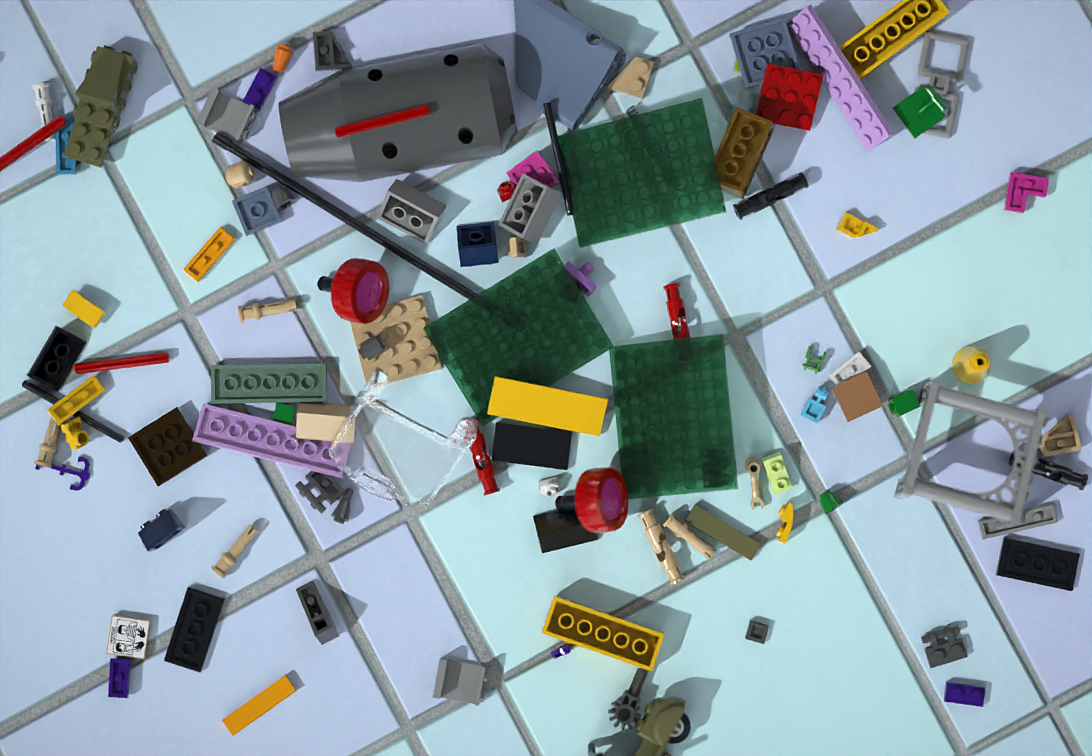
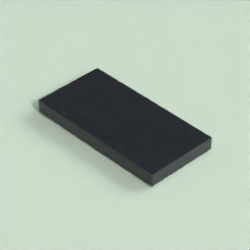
M496 422L491 461L567 470L572 432Z
M1003 538L996 575L1073 591L1080 554Z
M187 587L164 658L165 662L201 673L225 598Z

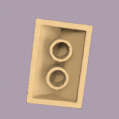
M299 402L296 438L354 443L357 406Z

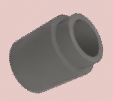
M379 334L377 336L373 335L360 343L359 346L361 348L358 351L363 359L371 360L384 352V349L388 346Z

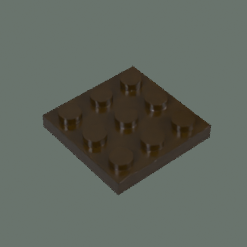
M178 407L128 437L158 487L208 456L202 445L192 440L194 432Z

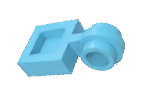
M818 387L814 395L817 397L816 401L808 398L800 414L801 416L818 424L826 408L820 401H825L830 392L827 390V387Z

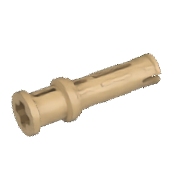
M295 299L262 305L254 303L251 306H238L241 323L248 319L256 318V320H260L262 316L297 311Z
M52 417L50 418L44 442L39 445L38 459L34 462L36 465L47 468L52 467L50 463L53 453L56 452V447L54 446L60 430V425L56 423L53 435L51 436L55 423Z
M672 512L663 523V527H668L675 533L676 537H682L708 559L716 552V549L691 531L686 522L683 523L676 518L675 513Z
M249 524L229 551L222 553V558L211 569L222 578H225V574L231 566L236 565L237 557L259 531Z

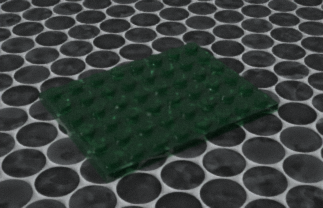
M701 98L558 136L571 195L573 219L579 248L726 213L703 99Z
M554 248L423 328L482 426L499 417L487 414L495 376L550 386L614 347Z
M723 334L609 347L621 476L626 484L628 499L739 489Z

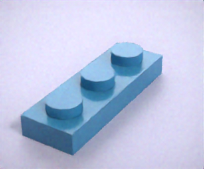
M64 117L67 124L55 132L56 174L77 175V161L63 156L75 119L74 117Z

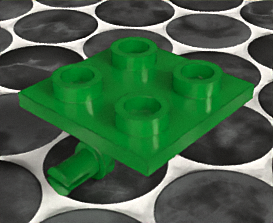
M922 86L892 109L915 139L946 117L942 111L947 106L940 99L941 95L937 94L932 86H929L927 89Z

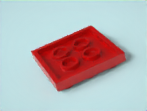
M767 63L755 115L770 120L773 124L810 131L823 74Z

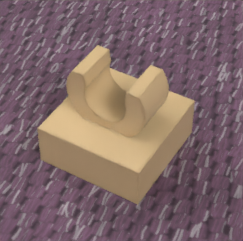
M514 237L509 238V241L504 243L505 246H510V252L505 253L506 256L527 258L526 240Z

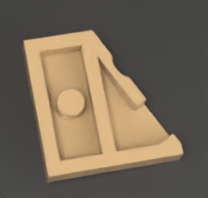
M635 56L610 82L608 89L643 99L654 62Z
M1073 413L1069 414L1043 435L1040 446L1043 458L1082 449Z

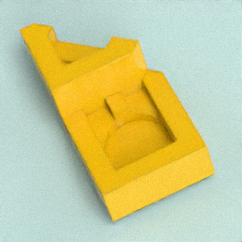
M844 212L836 230L851 238H856L877 232L879 228L856 218L848 212Z

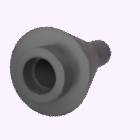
M346 489L343 499H341L331 514L334 517L333 521L340 524L349 522L350 500L354 490Z

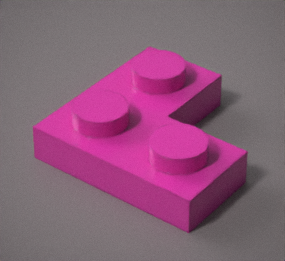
M538 150L506 172L515 186H517L522 174H526L551 187L560 182Z
M1011 172L1009 174L1004 211L1023 214L1027 195L1045 198L1049 178Z

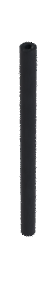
M551 102L543 103L567 216L575 215Z
M24 380L21 385L53 405L60 400L27 380ZM79 410L72 415L74 417L80 416L81 421L119 443L124 439V436Z

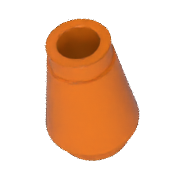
M278 43V47H275L272 70L284 73L293 55V48Z

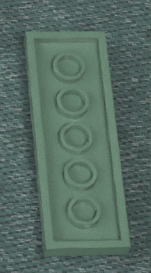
M326 363L211 365V404L327 402Z

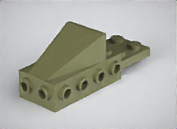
M104 45V47L97 46L96 51L92 52L90 69L86 70L85 79L75 93L79 103L73 109L75 121L63 155L64 157L99 168L102 167L112 133H115V130L119 127L120 115L125 109L126 97L132 88L131 81L133 75L136 74L138 69V62L132 57V53L127 51L119 53L107 45Z

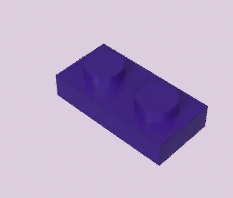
M260 67L243 102L248 105L252 104L261 111L278 77Z
M110 658L108 697L129 698L131 659Z
M946 682L943 701L983 707L985 687Z

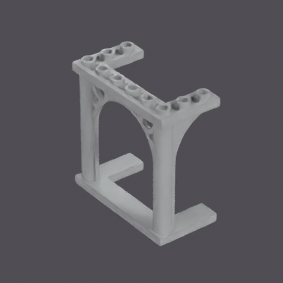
M930 381L921 388L918 402L922 407L906 475L898 479L894 498L904 499L914 495L994 517L999 520L998 526L1007 528L1019 525V522L1021 523L1024 518L1023 504L1027 503L1029 492H1027L1028 484L1031 485L1034 474L1031 473L1032 468L1038 461L1037 448L1041 446L1043 440L1041 431L1047 424L1048 417L1045 416L1046 411L1040 409L1036 411L1027 410L939 386L940 382ZM935 403L991 418L1008 432L1014 445L1015 460L1011 473L1000 486L988 492L972 493L916 478ZM1009 422L1013 425L1015 422L1018 423L1013 429L1009 427ZM1022 428L1021 434L1027 435L1024 439H1018L1015 436L1016 431ZM1025 442H1027V443L1023 446V449H1025V450H1024V451H1021V450L1019 449L1020 443H1025ZM1017 463L1021 464L1020 468H1017ZM1011 480L1016 481V483H1014L1015 489L1010 486ZM1003 488L1011 492L1012 500L1010 502L1002 498L1001 490ZM992 494H996L999 503L995 502L996 499H990Z

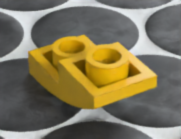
M75 290L70 292L62 305L93 328L98 326L106 313L94 302L88 301Z
M787 502L786 505L783 504L778 512V515H780L779 520L784 522L785 525L779 527L776 535L779 536L777 540L783 544H786L793 523V504Z

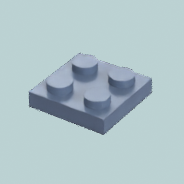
M267 186L232 200L246 236L282 222Z

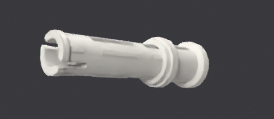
M49 83L32 85L36 94L37 101H35V105L39 107L42 127L53 120L50 107L52 99H50L48 90L50 87ZM55 133L46 138L44 142L56 141Z

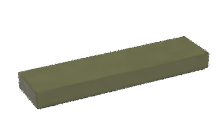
M695 504L685 519L687 523L749 560H752L761 545Z

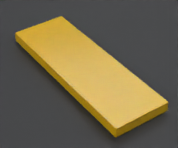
M495 376L487 414L600 436L608 398Z

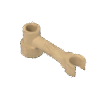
M750 457L744 463L746 471L750 473L752 489L750 505L754 510V503L760 502V506L763 509L764 504L760 498L758 486L760 463L756 458ZM756 465L755 469H750V467Z

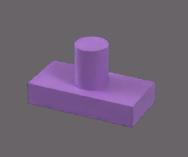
M568 261L560 271L588 297L597 287L588 279V276L594 271V267L588 262L578 270Z

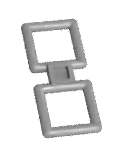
M931 31L925 33L918 74L930 77L928 87L932 86L935 92L941 95L940 99L950 100L951 102L946 129L942 130L931 127L923 134L943 138L952 137L959 95L949 93L948 87L950 81L961 83L963 80L970 44L967 38ZM931 40L961 45L956 75L926 69ZM915 87L914 92L921 87Z

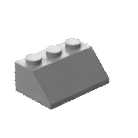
M522 174L498 225L524 240L538 244L562 192L526 174Z
M396 179L386 193L377 218L428 244L447 205Z

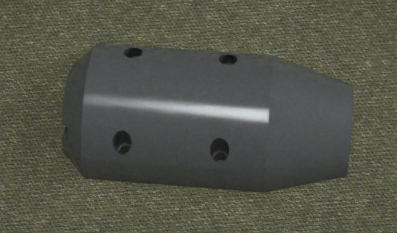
M482 43L339 70L279 101V116L285 148L292 173L298 177L365 182L503 155L518 133L504 59ZM450 63H456L455 66H448ZM377 77L381 78L378 81H373ZM427 105L430 114L427 116L337 138L335 134L336 127ZM464 137H471L472 141L469 144H463L462 139ZM395 151L397 155L393 159H388V153Z

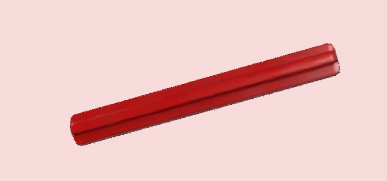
M427 105L336 127L335 134L337 138L427 116L430 114Z
M59 115L0 157V171L67 124L66 119Z
M167 352L77 363L74 364V370L76 374L168 363L170 358Z

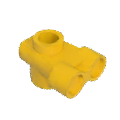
M80 416L73 417L69 421L60 424L62 432L66 434V441L70 444L72 450H77L88 443V433L81 430L82 422Z

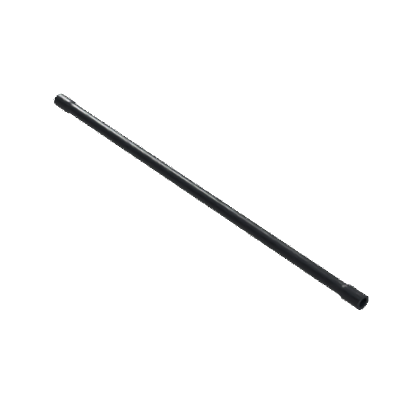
M217 132L212 139L214 144L236 155L490 312L518 332L525 322L491 303L237 146Z

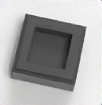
M750 620L745 639L764 644L769 625Z

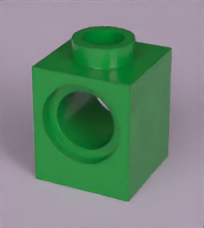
M912 389L889 399L890 404H888L892 415L895 414L896 417L921 407Z

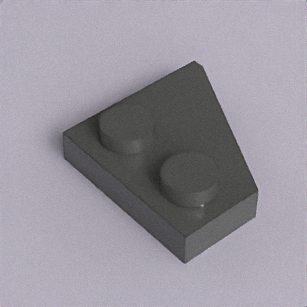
M332 31L313 32L315 71L352 68L351 62H349Z

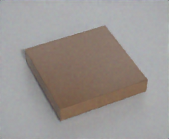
M867 371L831 387L847 422L883 406Z

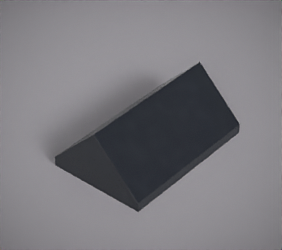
M55 326L27 376L58 391L87 342L64 328Z
M556 510L533 516L542 553L598 540L597 533L590 532L583 527L576 510Z

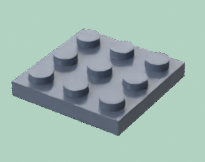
M785 17L729 34L745 89L762 85L767 63L800 69Z

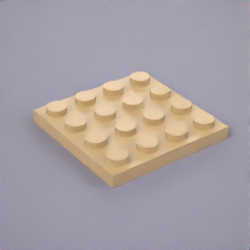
M422 295L386 304L382 314L371 323L350 322L357 350L361 348L359 346L360 343L373 335L377 336L379 334L388 346L384 349V352L371 360L363 359L358 351L368 389L442 369Z

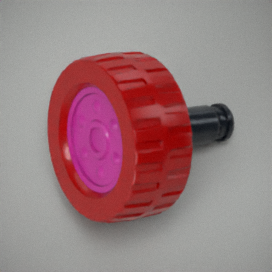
M351 258L338 268L334 278L321 276L317 282V287L320 291L331 293V302L335 313L341 319L354 323L367 324L375 321L385 309L389 297L390 286L386 270L380 263L368 259Z
M611 467L593 468L584 471L577 481L575 495L558 496L555 500V506L559 511L576 510L583 527L594 533L617 531L623 526L628 514V492L625 481L621 474Z

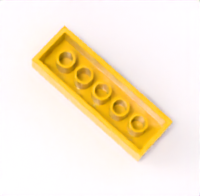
M902 0L839 48L861 81L946 18L950 12L941 0Z
M555 595L542 629V634L649 671L653 670L665 635L659 631Z

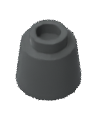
M278 186L272 191V199L277 211L287 209L296 201L286 187Z

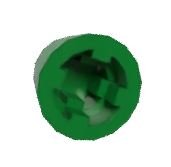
M827 490L820 495L821 499L819 502L825 515L844 504L834 491L830 492V490Z

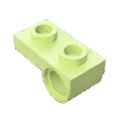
M780 452L761 459L774 495L793 489Z

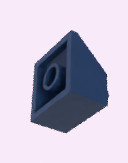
M494 222L456 226L460 267L499 263Z
M166 509L161 510L155 515L157 518L154 521L150 522L149 520L140 527L142 530L138 532V535L148 552L157 550L186 528L172 509L167 511Z

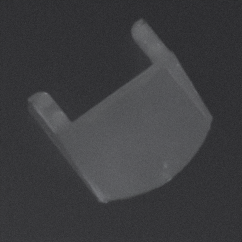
M377 367L362 391L357 395L327 453L337 463V468L340 471L344 470L349 475V479L364 490L389 501L395 499L404 501L403 504L410 505V502L421 503V506L429 505L475 441L479 421L470 417H463L450 436H444L377 400L388 382V374Z

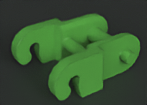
M809 346L805 358H807L806 363L802 366L804 370L807 368L815 371V374H817L821 370L819 366L820 363H824L827 352L824 351L823 357L818 361L810 358L811 346ZM808 362L818 363L817 367L808 365Z

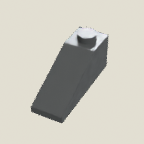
M314 581L297 588V594L318 641L323 645L339 637L334 622Z

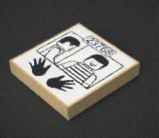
M112 615L106 654L146 659L151 620Z

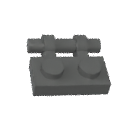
M310 471L305 476L309 483L304 485L299 481L295 485L299 490V494L302 497H306L313 509H317L320 513L326 510V507L322 504L325 500L332 505L345 494V490L332 476ZM314 488L320 494L317 498L311 493V490Z
M958 625L954 627L947 626L944 627V630L938 632L931 631L927 633L928 635L921 636L923 644L930 642L931 645L930 648L924 649L930 668L968 657L962 638L954 640L953 637L954 634L960 633ZM947 638L948 642L937 644L938 639Z

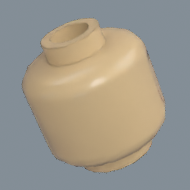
M245 161L228 166L227 172H225L227 183L236 189L252 184L253 176H255L253 166L248 165Z

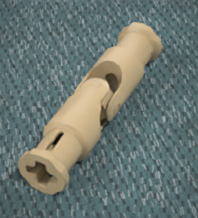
M653 509L637 515V517L641 519L645 527L644 532L663 571H666L670 579V585L684 580L685 576L682 575L678 567L679 563L660 523H657L652 513Z

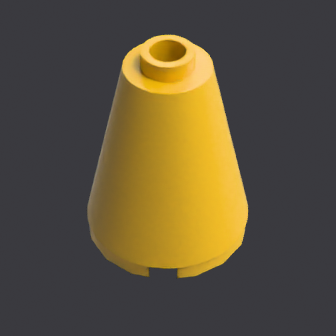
M977 346L963 347L955 354L952 362L953 372L956 377L968 384H976L983 381L991 369V361L988 354Z

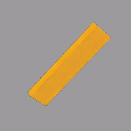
M284 675L225 717L222 722L232 736H234L297 690L288 677Z

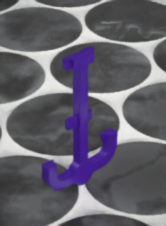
M80 456L78 457V462L83 461L85 463L84 471L77 472L66 469V464H62L61 467L55 465L51 467V469L60 471L59 475L63 476L64 472L80 477L81 482L78 487L72 484L70 486V489L74 491L81 490L85 485V481L90 478V473L88 472L90 463L86 458ZM36 465L35 469L39 470L41 466Z

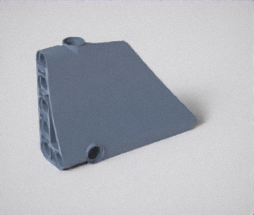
M513 0L518 86L543 109L542 113L544 115L543 103L551 102L554 121H558L575 131L626 60L625 51L616 43L602 36L600 31L549 0ZM594 39H599L597 43H591Z

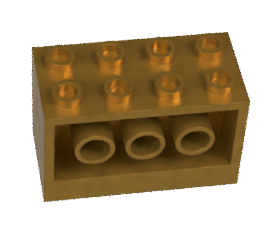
M736 107L706 176L708 185L744 199L774 131L773 122Z

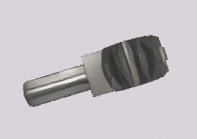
M638 668L628 692H623L621 699L617 698L619 705L617 706L614 702L611 703L616 708L615 710H608V713L615 714L609 717V720L617 719L613 725L614 727L621 723V730L625 729V724H627L629 729H632L630 722L632 721L636 724L637 720L634 717H641V714L635 713V711L640 710L638 705L641 699L638 696L648 671ZM623 708H627L630 711V715L626 719L619 716V712Z

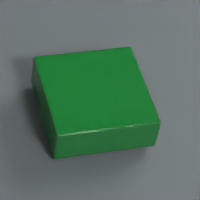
M276 403L273 421L293 425L296 407Z

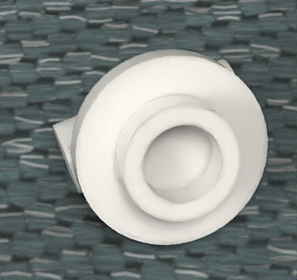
M557 477L538 481L542 495L552 497L558 493Z

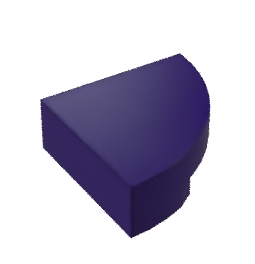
M568 644L551 652L553 659H557L562 655L570 653L571 650Z

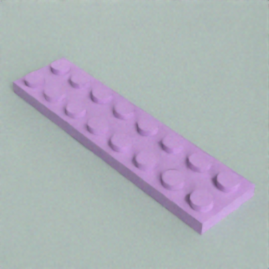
M809 5L787 23V27L815 71L823 74L822 82L867 152H869L893 135L894 132L813 6Z
M207 404L202 405L192 439L194 442L338 478L343 477L352 444L297 439L296 426Z

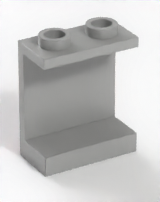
M212 87L197 123L241 143L249 134L248 127L250 122H254L256 119V107L221 93L220 90Z
M440 658L433 698L451 699L479 706V702L484 701L485 690H482L483 682L487 683L489 671H485L486 666Z

